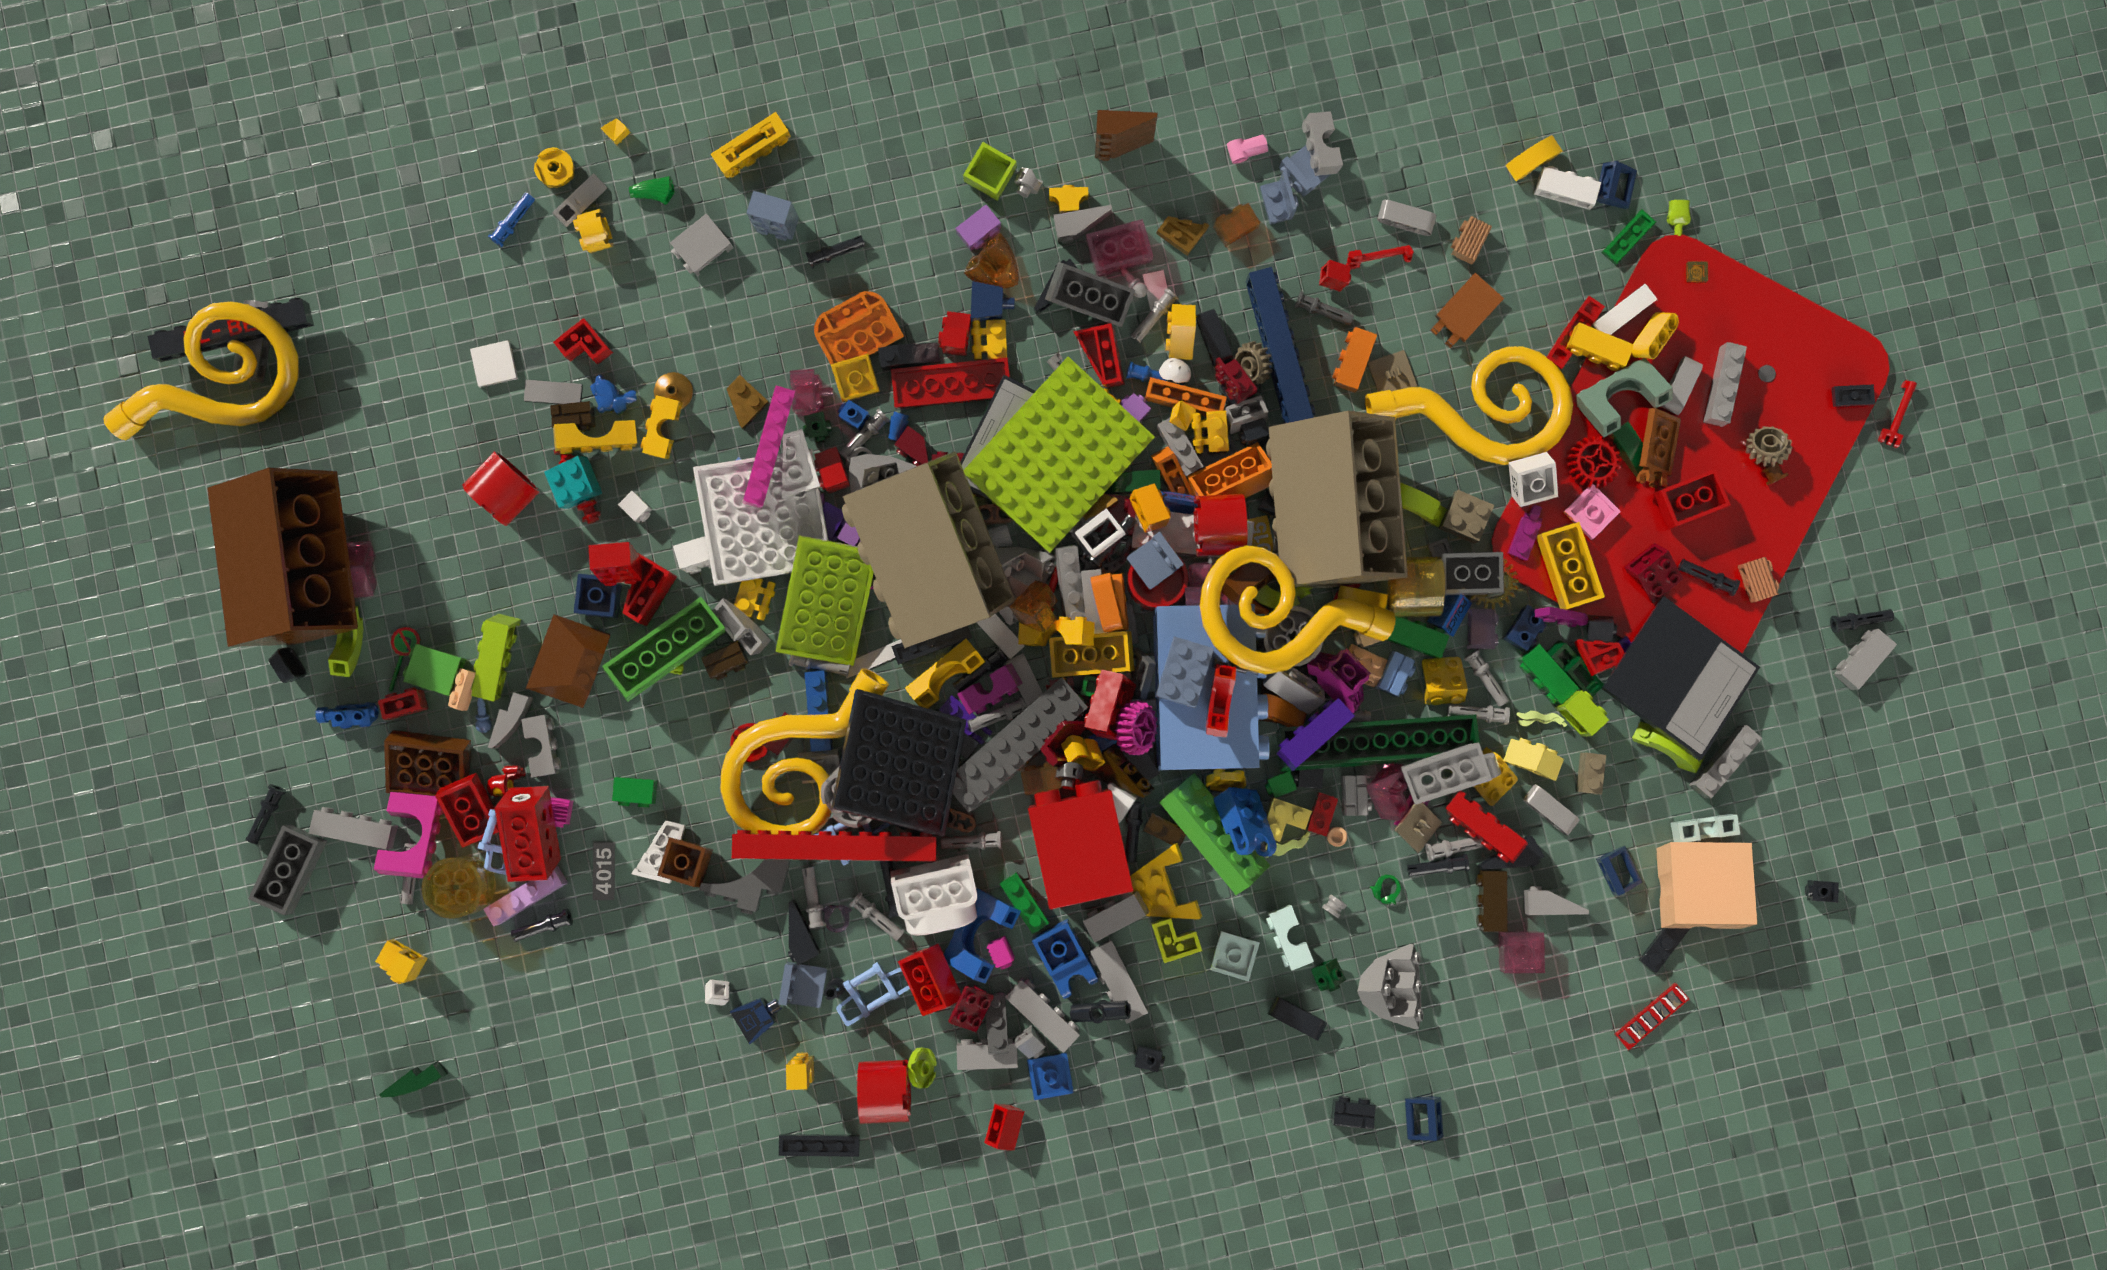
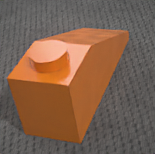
M1168 446L1151 455L1157 470H1160V476L1169 492L1195 496L1175 453Z

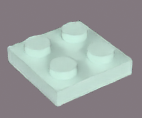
M1221 931L1210 970L1249 981L1259 942Z

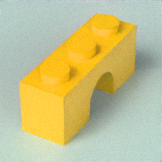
M656 395L650 405V410H652L651 418H648L646 422L647 434L641 442L642 453L665 459L670 458L674 440L667 439L662 435L661 426L666 420L679 421L683 402Z
M797 1053L786 1064V1090L808 1089L809 1083L814 1081V1056H809L808 1053Z

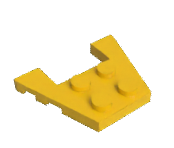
M1178 843L1172 845L1130 875L1133 887L1132 894L1136 891L1140 893L1149 910L1146 916L1183 919L1202 918L1197 900L1177 904L1165 866L1183 861Z

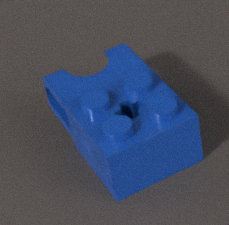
M1229 787L1213 799L1225 833L1230 835L1237 854L1249 855L1256 850L1259 856L1270 857L1275 853L1277 849L1276 841L1257 790ZM1264 841L1268 845L1267 850L1265 849Z
M1069 919L1033 936L1032 942L1064 999L1071 996L1072 989L1069 979L1073 975L1079 974L1084 976L1091 985L1099 982L1097 972ZM1056 944L1063 945V950L1055 949Z

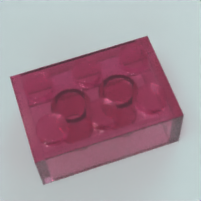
M1143 219L1086 234V243L1096 276L1100 277L1153 261V253Z

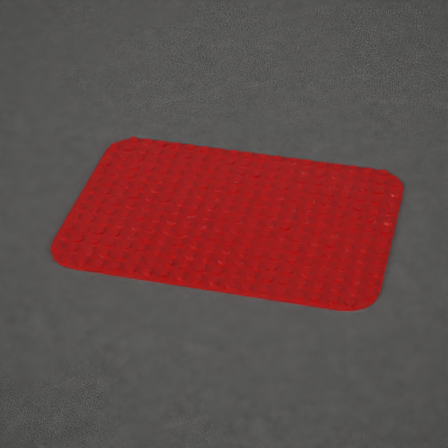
M1682 234L1681 236L1667 235L1651 243L1642 254L1615 306L1644 284L1648 286L1657 300L1612 333L1611 336L1634 344L1656 312L1675 313L1678 315L1679 323L1670 339L1655 359L1647 360L1668 383H1670L1679 362L1684 356L1703 364V367L1679 415L1661 407L1657 408L1681 419L1672 474L1667 476V487L1716 469L1731 506L1668 530L1654 496L1655 492L1664 488L1660 486L1657 488L1649 487L1650 482L1648 481L1642 484L1637 482L1636 476L1622 459L1621 462L1617 463L1621 466V469L1615 470L1619 474L1618 477H1613L1614 481L1612 483L1607 482V486L1602 487L1600 485L1598 488L1621 512L1594 539L1591 540L1583 532L1605 597L1570 608L1569 610L1585 613L1587 616H1613L1614 623H1617L1616 636L1620 638L1626 636L1632 643L1662 597L1655 602H1651L1639 579L1628 574L1624 567L1656 543L1669 550L1677 567L1681 560L1685 559L1714 573L1722 572L1730 579L1740 580V585L1735 595L1729 596V593L1721 589H1713L1712 584L1680 570L1683 580L1663 596L1739 652L1743 653L1772 597L1750 603L1738 565L1766 557L1773 567V571H1771L1773 579H1776L1778 584H1780L1874 405L1833 407L1832 387L1874 384L1876 403L1887 381L1890 370L1889 359L1881 341L1867 330L1695 238ZM1686 263H1706V282H1686ZM1729 342L1746 346L1747 348L1731 421L1729 424L1721 427L1704 423L1703 421L1719 348ZM1631 353L1626 367L1643 358H1636ZM1586 357L1570 387L1573 402L1570 425L1560 441L1547 451L1549 456L1556 462L1558 497L1520 507L1511 496L1495 526L1491 539L1492 552L1504 553V572L1509 577L1556 603L1558 601L1537 538L1527 561L1509 555L1508 551L1521 517L1525 513L1529 514L1534 505L1542 507L1538 517L1542 519L1537 536L1573 524L1563 512L1587 488L1586 482L1583 485H1579L1580 478L1573 480L1576 474L1575 472L1569 473L1573 466L1569 467L1567 463L1573 460L1569 459L1568 455L1573 454L1571 448L1576 447V442H1582L1584 437L1589 439L1590 436L1594 435L1597 440L1599 436H1602L1577 407V394L1617 372L1610 370L1603 363L1591 362L1588 357ZM1764 365L1772 366L1775 370V378L1770 382H1764L1759 378V369ZM1623 390L1613 394L1608 402L1621 416V426L1629 422L1641 441L1644 442L1649 409L1654 407L1641 393L1633 390ZM1764 426L1782 429L1785 434H1788V439L1792 440L1791 453L1788 459H1783V463L1780 465L1783 473H1788L1789 475L1769 485L1766 484L1769 481L1767 476L1761 471L1765 469L1763 462L1756 464V458L1750 459V453H1746V442L1749 439L1750 433H1755V429H1761ZM1608 435L1606 437H1603V442L1606 439H1610V437ZM1610 439L1609 446H1611V445L1614 444L1611 439ZM1595 447L1585 448L1581 456H1590ZM1617 447L1613 449L1614 452L1619 451ZM1602 451L1603 458L1608 460L1606 454ZM1595 459L1591 460L1592 462H1594V466L1598 464L1595 462ZM1581 464L1582 469L1587 473L1586 466ZM1598 469L1595 477H1603L1608 469ZM1693 568L1691 569V570H1693V571H1695V572H1697V573H1699V574H1702V575L1706 576V574H1704V573H1702V572H1699V571H1697V570H1695V569H1693Z

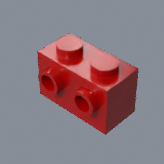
M416 687L405 689V693L402 694L391 693L385 695L384 699L378 700L382 719L393 720L428 710L424 690H417Z
M994 1104L984 1143L996 1149L1014 1151L1025 1111L1012 1105Z

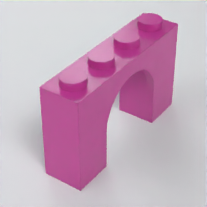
M390 792L386 811L394 817L419 820L422 825V836L419 842L407 851L378 850L374 870L384 875L427 879L428 873L432 870L431 857L436 851V834L440 832V815H443L444 812L435 796Z

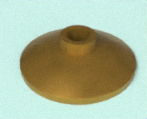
M676 372L667 373L657 380L654 386V397L657 395L683 402V409L692 399L693 387L689 379L684 375ZM671 387L675 388V392L673 394L669 393V389Z

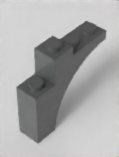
M764 859L754 871L743 878L726 883L701 882L700 891H704V895L709 897H716V894L724 896L723 899L726 901L735 902L738 899L736 907L741 908L743 913L753 914V912L759 911L764 889H766L767 894L776 896L778 893L784 892L791 859Z

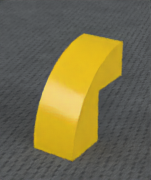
M1553 135L1518 155L1505 166L1515 181L1526 177L1537 167L1550 162L1562 152V149Z

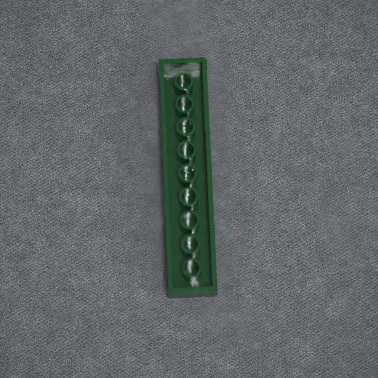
M1475 714L1347 723L1295 770L1409 763L1478 742L1480 744L1477 716ZM1300 726L1282 727L1277 730L1278 751L1281 749L1279 745L1286 738L1291 740L1295 737L1293 732ZM1279 757L1280 771H1292Z

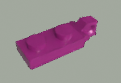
M1534 505L1529 514L1525 513L1521 517L1508 551L1509 555L1525 561L1528 560L1541 527L1542 519L1538 517L1542 507Z

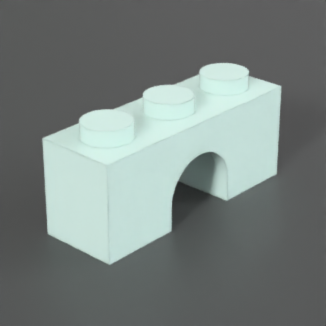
M1737 814L1671 822L1674 842H1692L1704 838L1740 835Z
M1288 904L1268 912L1269 918L1266 921L1270 930L1274 929L1276 937L1273 938L1277 948H1281L1284 955L1281 956L1284 966L1289 967L1292 971L1314 962L1306 942L1291 944L1288 941L1287 933L1289 929L1299 924L1292 905Z

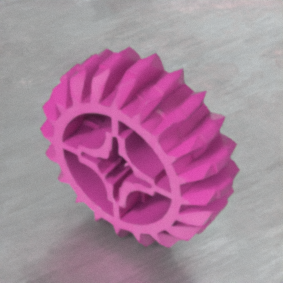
M1142 701L1129 702L1124 705V708L1120 709L1121 714L1117 715L1118 721L1115 722L1117 726L1114 730L1117 732L1115 739L1118 740L1117 745L1125 753L1143 755L1144 752L1149 751V748H1152V742L1156 741L1157 717H1154L1155 711L1152 710V706L1148 705V703Z

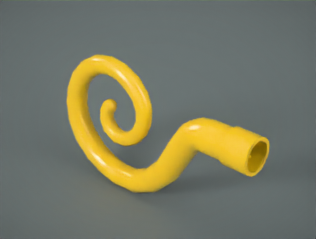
M232 301L212 303L199 310L188 322L184 335V349L190 364L202 376L218 383L228 385L243 383L252 377L256 369L257 360L253 350L243 342L231 340L227 344L229 351L239 354L243 359V366L237 371H224L212 366L201 352L200 340L202 332L210 323L224 319L243 321L264 334L274 347L276 353L278 374L274 385L267 395L256 402L238 405L217 402L169 384L149 385L140 389L129 399L119 403L103 418L104 424L117 438L129 440L161 409L179 412L213 424L245 426L264 422L286 405L295 389L299 377V356L293 340L278 321L249 304Z
M1523 346L1505 347L1491 352L1479 362L1472 375L1471 383L1474 401L1481 411L1493 420L1509 424L1520 422L1530 413L1532 406L1530 393L1524 385L1515 384L1512 387V392L1518 397L1520 401L1519 406L1512 411L1503 410L1493 404L1488 397L1485 388L1487 378L1495 368L1508 362L1521 363L1541 374L1552 393V414L1544 429L1523 443L1507 445L1488 439L1474 430L1448 402L1430 389L1409 387L1365 395L1367 413L1395 417V420L1396 418L1408 415L1423 414L1460 448L1480 460L1500 465H1509V462L1545 453L1555 446L1570 425L1573 402L1570 386L1560 369L1539 351Z
M1246 545L1227 552L1210 569L1201 589L1199 607L1202 624L1214 647L1227 660L1238 667L1265 675L1287 671L1309 657L1339 625L1356 630L1362 635L1379 641L1387 640L1395 626L1396 618L1393 611L1373 604L1366 605L1355 600L1337 599L1325 604L1309 620L1298 635L1279 650L1262 653L1247 648L1230 633L1220 609L1221 591L1229 574L1241 565L1250 562L1259 563L1273 573L1280 585L1281 596L1279 604L1273 612L1265 616L1256 615L1251 608L1252 600L1258 594L1256 587L1249 586L1241 593L1238 603L1240 617L1249 627L1261 630L1275 627L1287 617L1293 608L1296 595L1294 579L1288 566L1275 553L1263 547Z
M862 668L849 688L850 692L838 712L822 715H785L760 721L739 734L725 755L721 769L720 784L726 811L737 826L743 830H751V834H758V830H770L771 834L778 835V831H792L791 835H798V831H812V835L818 833L828 822L832 814L827 805L823 804L821 800L822 784L829 777V774L822 766L810 759L788 758L769 766L762 776L763 793L770 801L778 805H790L794 801L792 793H781L775 788V780L782 773L790 771L804 772L817 782L820 803L815 813L809 819L800 823L784 826L760 819L751 812L745 803L741 791V773L745 761L753 750L775 740L785 738L828 739L846 736L855 690L860 689L883 696L889 686L888 682L871 670Z

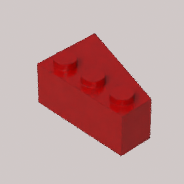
M1112 323L1073 331L1102 385L1105 388L1125 385L1115 327Z
M639 554L641 557L642 580L631 584V588L628 589L623 614L647 627L677 576Z

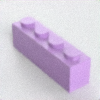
M556 866L548 880L529 881L483 910L492 925L497 926L563 887L568 882L559 866Z

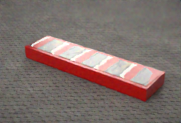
M1674 983L1614 1035L1627 1050H1630L1686 1003L1689 998Z

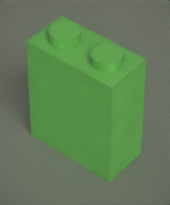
M415 644V647L411 649L409 658H411L409 665L405 667L403 672V682L450 696L459 669L464 668L466 659Z

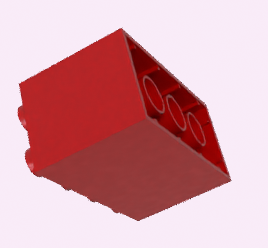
M1099 780L1076 784V796L1061 799L1059 788L1035 793L1036 804L1030 805L1028 808L1050 910L1133 892L1112 791L1109 789L1102 790Z

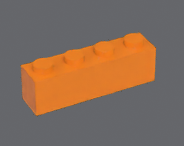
M1150 377L1145 396L1148 402L1171 408L1179 401H1183L1195 408L1196 413H1200L1203 416H1206V412L1223 411L1227 398L1226 396Z

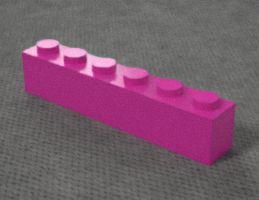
M777 385L774 388L742 503L761 509L764 505L794 398V390Z

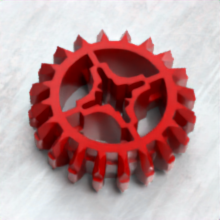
M1594 435L1590 436L1589 439L1584 437L1582 442H1576V447L1571 448L1573 454L1568 455V458L1573 461L1567 463V466H1573L1569 473L1575 472L1576 474L1573 480L1580 478L1579 485H1583L1586 482V488H1591L1592 485H1595L1596 488H1599L1600 485L1605 487L1607 482L1612 483L1614 481L1613 477L1616 478L1619 475L1615 470L1621 469V466L1617 463L1622 461L1621 458L1616 457V455L1620 454V451L1614 452L1613 450L1616 444L1609 446L1610 439H1606L1603 442L1602 436H1599L1596 440ZM1595 447L1590 456H1581L1585 448ZM1602 451L1606 454L1608 460L1603 458ZM1592 459H1595V462L1598 463L1596 466L1591 461ZM1581 464L1586 466L1587 473L1582 469ZM1598 469H1608L1603 477H1595Z

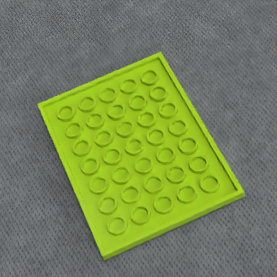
M1068 356L964 469V473L967 479L1041 547L1050 553L1155 436Z

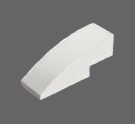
M1644 284L1594 322L1593 325L1597 330L1611 335L1656 301L1657 298L1648 286Z

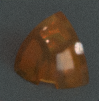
M1001 233L992 237L982 246L983 251L970 259L964 271V274L974 282L1002 288L1016 286L1019 281L1015 256Z

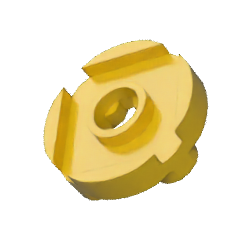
M552 147L543 150L538 155L539 158L534 164V171L537 178L547 187H562L574 178V162L567 152ZM553 163H555L557 166L559 165L558 171L556 172L550 171Z
M1225 769L1213 770L1214 774L1206 777V787L1210 786V790L1223 792L1229 787L1242 789L1246 787V777L1244 776V771L1241 770L1225 772Z

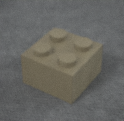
M1457 490L1450 499L1447 511L1438 529L1475 544L1481 539L1494 505Z

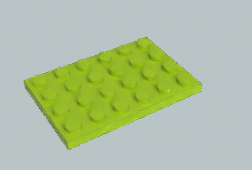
M799 535L776 652L854 666L874 573L871 565H866L860 558L857 546Z

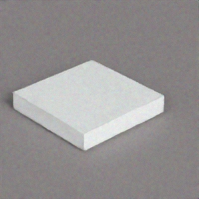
M509 340L470 349L478 387L482 388L518 379Z

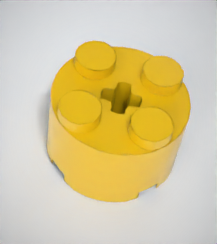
M601 209L577 215V219L573 220L576 231H580L582 237L579 241L583 251L587 250L589 253L613 247V243H609V240L612 239V234L606 217L602 218L600 213H603Z

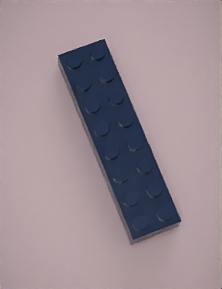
M1272 267L1250 272L1245 283L1263 348H1267L1266 354H1271L1269 361L1273 362V364L1269 368L1273 371L1270 374L1284 424L1314 418V405L1310 404L1308 399L1310 396L1309 387L1304 385L1303 381L1305 377L1304 369L1298 363L1300 358L1297 347H1294L1292 341L1294 340V333L1292 328L1289 329L1287 323L1289 321L1287 309L1284 310L1282 302H1284L1283 293L1278 291L1277 284L1279 279L1277 272H1273Z

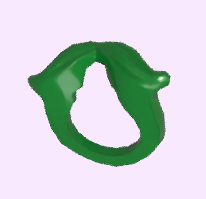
M1382 875L1374 886H1370L1377 900L1383 904L1396 905L1395 899L1401 891V886L1395 876ZM1392 879L1396 883V891L1389 896L1381 898L1383 880Z

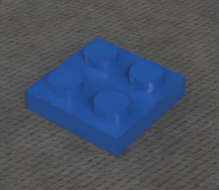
M1067 1052L1027 1059L1034 1100L1074 1093Z

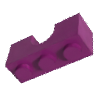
M1012 663L1003 666L989 675L993 681V690L991 692L984 690L981 683L978 682L957 694L969 715L974 712L978 715L987 710L986 705L990 703L995 705L1001 702L1003 695L1008 693L1010 696L1019 691L1018 686L1022 685L1023 682Z

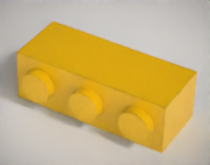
M1578 323L1573 329L1566 349L1571 350L1570 352L1576 356L1583 355L1588 357L1593 363H1603L1610 370L1618 371L1626 367L1632 353L1633 344Z

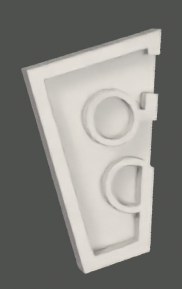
M800 429L783 434L782 498L820 487L803 430Z
M665 821L631 874L670 884L672 880L657 876L669 837L682 840L686 825Z

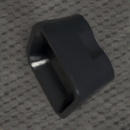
M289 647L277 649L268 659L278 678L283 683L294 682L307 675L296 653Z

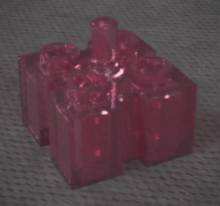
M814 369L790 371L791 387L795 391L792 410L797 417L821 412V409H824L821 396L833 395V388H822V379L819 377V374H816Z

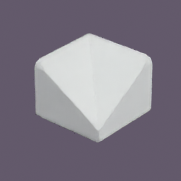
M710 979L705 985V1003L725 1005L729 1001V982Z

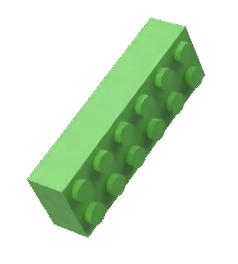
M700 597L602 666L603 670L626 701L629 702L725 633V627L703 598Z
M1193 773L1163 798L1160 804L1234 894L1237 895L1250 887L1270 867V864L1263 856H1259L1256 850L1249 855L1237 854L1230 835L1225 833L1213 800L1214 796Z

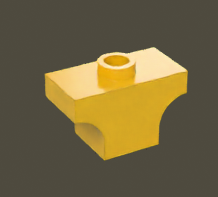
M1064 185L1063 188H1049V201L1055 202L1058 205L1059 214L1079 211L1080 204L1088 200V187Z

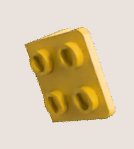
M1460 657L1422 660V669L1426 683L1425 705L1459 704L1465 702L1468 687Z
M1486 747L1482 751L1483 755L1488 753L1495 754L1501 774L1491 781L1473 787L1488 805L1493 806L1518 781V778L1498 754Z

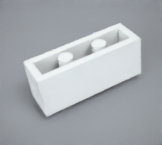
M1548 166L1544 167L1539 174L1534 195L1590 210L1596 203L1601 182L1596 181L1593 177H1580L1574 172L1558 171L1556 167Z

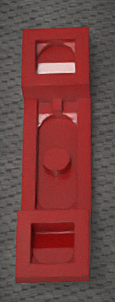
M1588 296L1560 334L1546 358L1551 360L1559 369H1563L1573 354L1566 347L1574 327L1578 323L1591 327L1605 306L1591 296Z

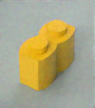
M1071 735L1061 744L1067 761L1081 764L1085 770L1095 771L1105 763L1098 743L1095 740Z

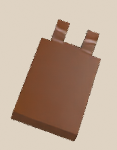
M1474 273L1437 313L1435 317L1439 321L1430 331L1436 336L1445 326L1453 334L1444 343L1449 348L1459 339L1465 342L1504 298L1478 274Z
M1657 408L1649 409L1640 466L1643 469L1637 475V482L1645 483L1646 478V481L1650 482L1649 487L1657 488L1660 486L1667 488V476L1672 474L1680 418Z

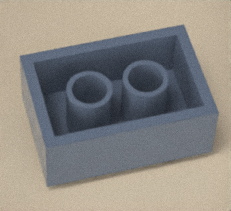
M753 191L746 214L757 230L756 232L763 235L770 233L775 235L777 239L784 241L786 239L792 240L799 220L792 202Z
M1174 636L1155 697L1196 708L1214 648Z

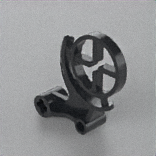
M1092 516V517L1088 518V519L1081 525V527H1083L1085 524H1087L1089 521H1091V520H1092L1093 518H1095L1096 516ZM1107 520L1104 523L1100 531V534L1103 535L1105 533L1110 523V520ZM1095 532L1090 533L1092 536H1098ZM1132 538L1122 539L1114 548L1115 554L1120 548L1121 543L1126 544L1122 553L1116 559L1111 561L1110 556L1106 559V563L1102 564L1101 575L1106 573L1112 574L1122 567L1130 554ZM1078 539L1080 547L1084 551L1081 556L1078 554L1079 559L1084 562L1083 571L1100 569L1095 564L1085 560L1091 554ZM1099 539L1095 541L1092 549L1098 546L1100 543ZM1125 590L1126 604L1128 605L1131 601V595Z

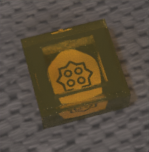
M1688 261L1686 263V282L1708 281V262Z

